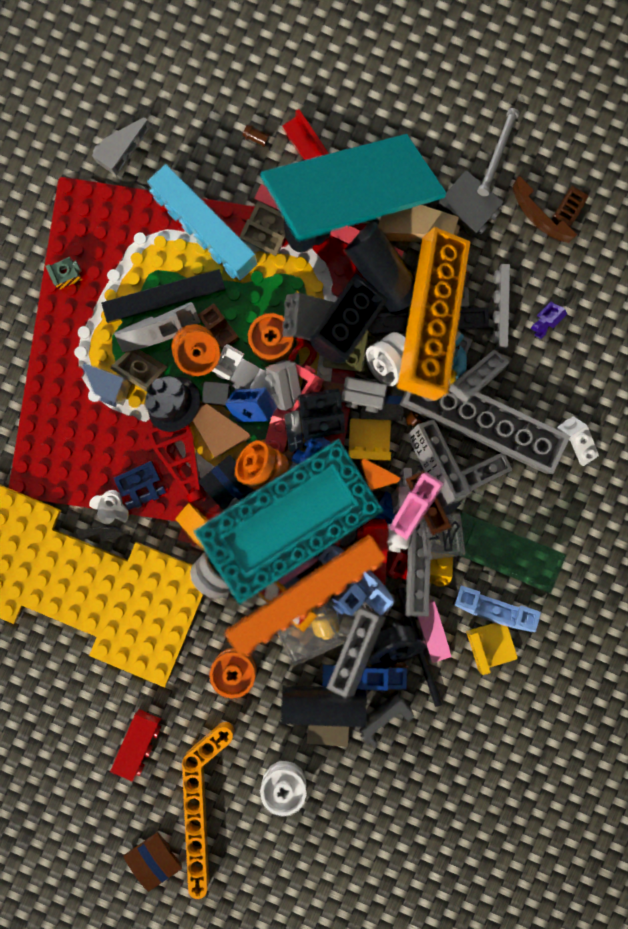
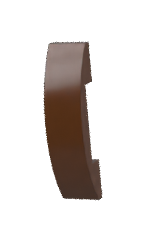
M521 176L516 179L512 185L520 208L527 218L548 236L569 243L577 234L563 220L556 225L530 198L534 190Z

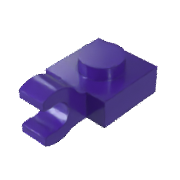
M550 302L537 315L539 320L531 327L536 332L534 335L540 339L543 338L549 326L554 328L567 315L566 310Z

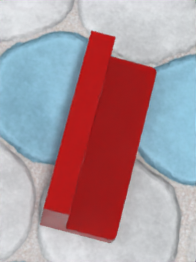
M300 109L295 111L293 119L282 125L283 131L303 161L329 154Z

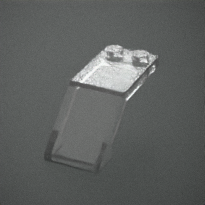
M331 600L313 610L318 616L304 632L293 624L284 631L278 630L276 633L294 666L345 643L359 609L352 616L345 613L342 615L334 609L333 605L335 602ZM366 602L360 606L361 609H369L377 613ZM388 608L382 616L386 617L391 613L390 609Z

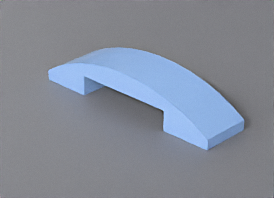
M332 544L325 549L318 559L325 564L345 550ZM368 570L363 573L365 576L355 583L368 596L365 602L381 616L394 600L383 583L372 571Z
M460 586L455 606L473 615L504 626L536 632L541 614L540 611L522 605L516 607L481 595L480 591Z

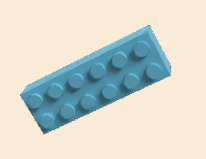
M166 164L147 181L151 187L149 191L154 196V200L161 207L164 205L168 210V214L175 221L179 219L182 228L190 236L194 234L193 236L197 239L196 242L204 250L206 248L209 249L210 256L217 264L223 263L225 271L232 279L236 277L241 281L257 265L255 253Z

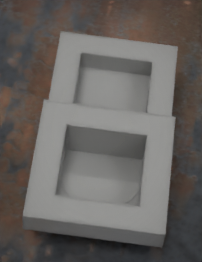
M403 468L397 475L401 479L397 482L398 488L391 494L393 514H398L411 492L406 478L412 476V468Z

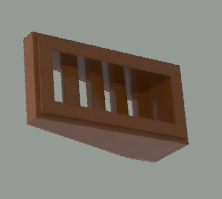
M571 186L551 220L556 225L563 220L571 227L589 196ZM573 193L577 195L578 197L582 198V200L579 201L571 196V194ZM568 199L577 204L578 206L575 207L572 204L568 203ZM564 206H566V207H568L569 209L573 210L574 213H571V212H569L568 210H566V209L564 208ZM562 212V213L566 214L567 216L570 217V219H567L566 217L562 216L560 213Z

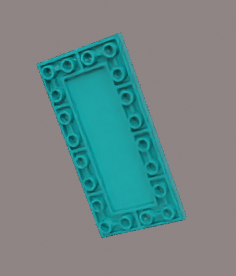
M407 134L261 172V179L298 241L443 199L446 196V191Z
M338 439L198 527L193 532L234 597L241 604L383 512V509Z

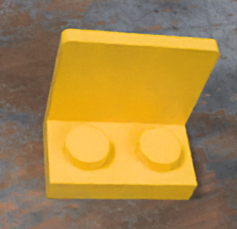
M350 419L348 451L350 458L391 461V452H389L391 421Z
M494 622L466 631L478 671L482 675L491 673L489 669L491 667L517 659L508 626Z

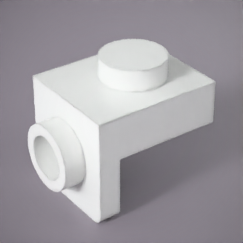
M226 344L213 372L221 379L230 380L245 354Z

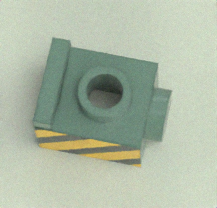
M70 257L46 266L53 284L58 289L65 288L82 280L79 274L82 272L80 265ZM67 269L66 273H61L62 270Z

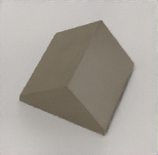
M136 349L123 354L110 369L147 392L153 381L157 378L161 379L168 367L140 349Z

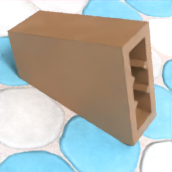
M200 404L199 411L193 422L215 458L251 438L247 431L208 404Z

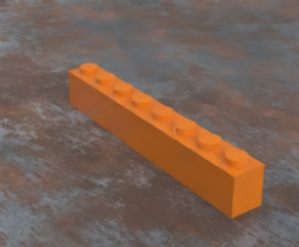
M367 535L226 629L225 636L239 656L243 654L248 655L256 649V645L260 642L266 643L270 641L278 630L284 631L293 624L292 621L296 618L302 619L311 612L310 609L317 605L319 607L329 600L328 597L335 593L337 595L347 588L345 585L351 581L355 583L365 576L363 573L369 569L373 571L382 565L381 561L385 557L373 539Z

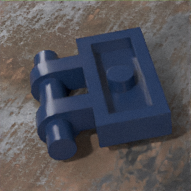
M153 461L113 478L121 496L124 497L130 494L132 500L125 503L128 510L134 507H142L143 503L152 499L155 501L161 495L167 493L164 486L159 488L154 486V483L161 479ZM147 486L149 492L139 496L137 490Z

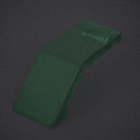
M460 513L457 520L460 527L454 536L452 551L450 552L551 594L567 554L513 534L466 513ZM455 525V527H454V530H453V532H452V534H451V538H452V536H453V533H454V531H455L457 525ZM449 542L447 544L446 549H450Z

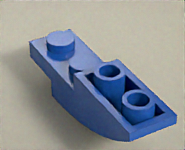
M323 664L322 686L329 685L336 665ZM366 666L357 689H406L407 668Z

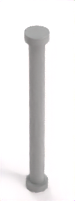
M510 108L507 111V120L482 185L477 190L481 196H489L490 185L514 121L520 114L515 108Z

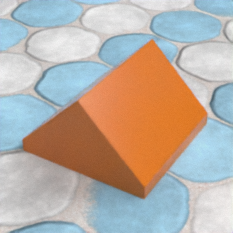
M364 458L359 463L362 477L370 490L397 483L401 479Z

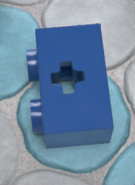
M267 388L234 390L225 402L236 422H265L272 417L277 409V405Z

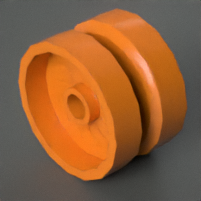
M274 313L263 314L250 325L248 332L249 344L254 354L262 361L268 363L280 362L292 352L294 337H283L284 317ZM270 336L275 337L273 338L272 342H269L268 340Z
M192 324L179 329L174 335L171 344L172 354L180 370L192 376L206 375L213 371L219 362L220 348L210 330L204 326Z
M260 440L253 441L240 453L235 466V476L238 481L258 490L288 471V459L285 454Z
M227 648L219 653L211 666L209 676L212 687L222 697L230 699L245 695L252 688L257 673L256 661L251 654L239 656L234 648Z

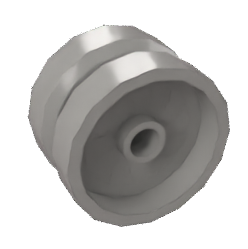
M205 551L191 567V580L202 594L209 598L219 599L224 597L230 589Z

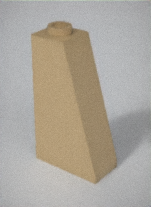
M424 205L381 216L378 224L389 241L422 242V237L434 227L456 236L460 228L457 225L459 217Z

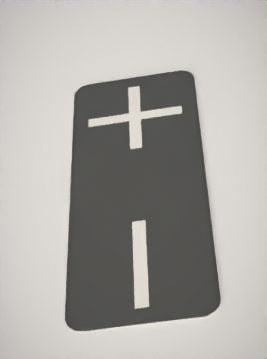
M296 410L284 416L289 452L304 447L299 411Z

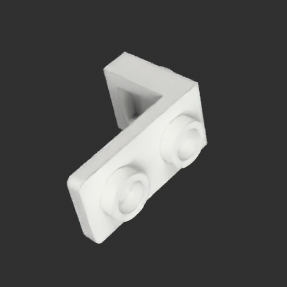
M573 416L557 427L559 431L570 435L569 441H571L580 465L585 466L599 456L589 428L585 423Z

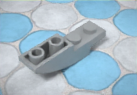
M190 302L154 319L152 316L115 332L114 335L122 352H127L171 339L179 329L186 325L198 324L200 320L193 303Z

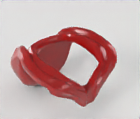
M294 337L299 341V344L293 349L286 360L293 362L298 352L303 347H307L310 350V354L302 367L306 364L311 366L315 361L317 351L313 348L310 340Z

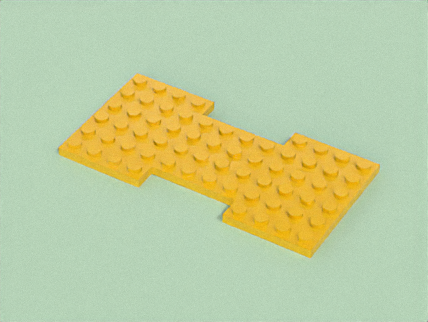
M0 485V619L14 624L18 620L22 607L29 608L95 636L96 640L89 656L165 687L204 595L194 586L191 580L190 570L192 565L139 542L134 544L129 559H124L55 530V525L62 510Z

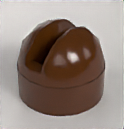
M411 411L406 418V424L408 426L411 424L412 429L424 422L423 417L414 411Z

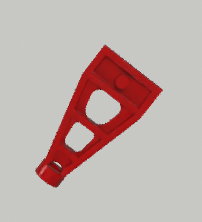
M190 425L175 432H165L157 427L148 430L147 434L154 451L182 488L189 503L204 498L200 483L198 482L199 472L194 435ZM182 441L185 444L186 455L183 459L175 461L168 454L167 447ZM188 462L191 467L192 477L184 480L181 478L177 466ZM192 488H195L197 490L195 492L190 493V490Z

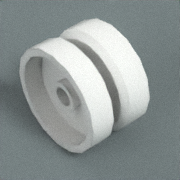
M391 332L370 346L366 351V361L370 371L375 378L387 386H393L399 380L405 337L397 332Z
M279 761L269 766L265 771L260 789L261 800L265 808L272 814L288 816L297 812L302 807L306 798L307 788L306 776L302 769L295 763Z

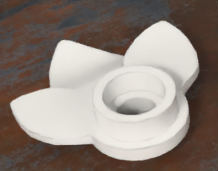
M109 490L102 496H94L90 501V507L98 510L97 516L102 523L110 524L114 519L124 523L127 522L129 512L122 504V496L119 492Z

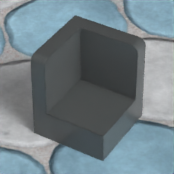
M204 382L202 403L226 406L225 402L230 397L231 386L224 383Z

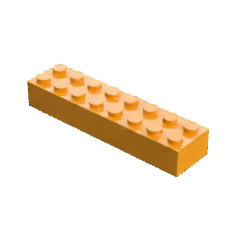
M434 227L422 237L397 386L399 389L432 400L448 394L470 241L437 227Z

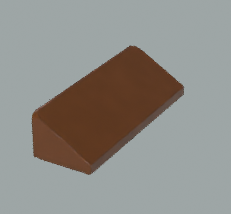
M425 470L406 478L411 492L421 475L426 473ZM436 497L424 515L432 535L452 528L438 497Z

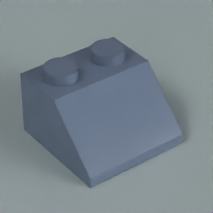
M84 363L83 369L95 395L101 397L99 401L114 407L117 404L124 405L132 383L122 377Z

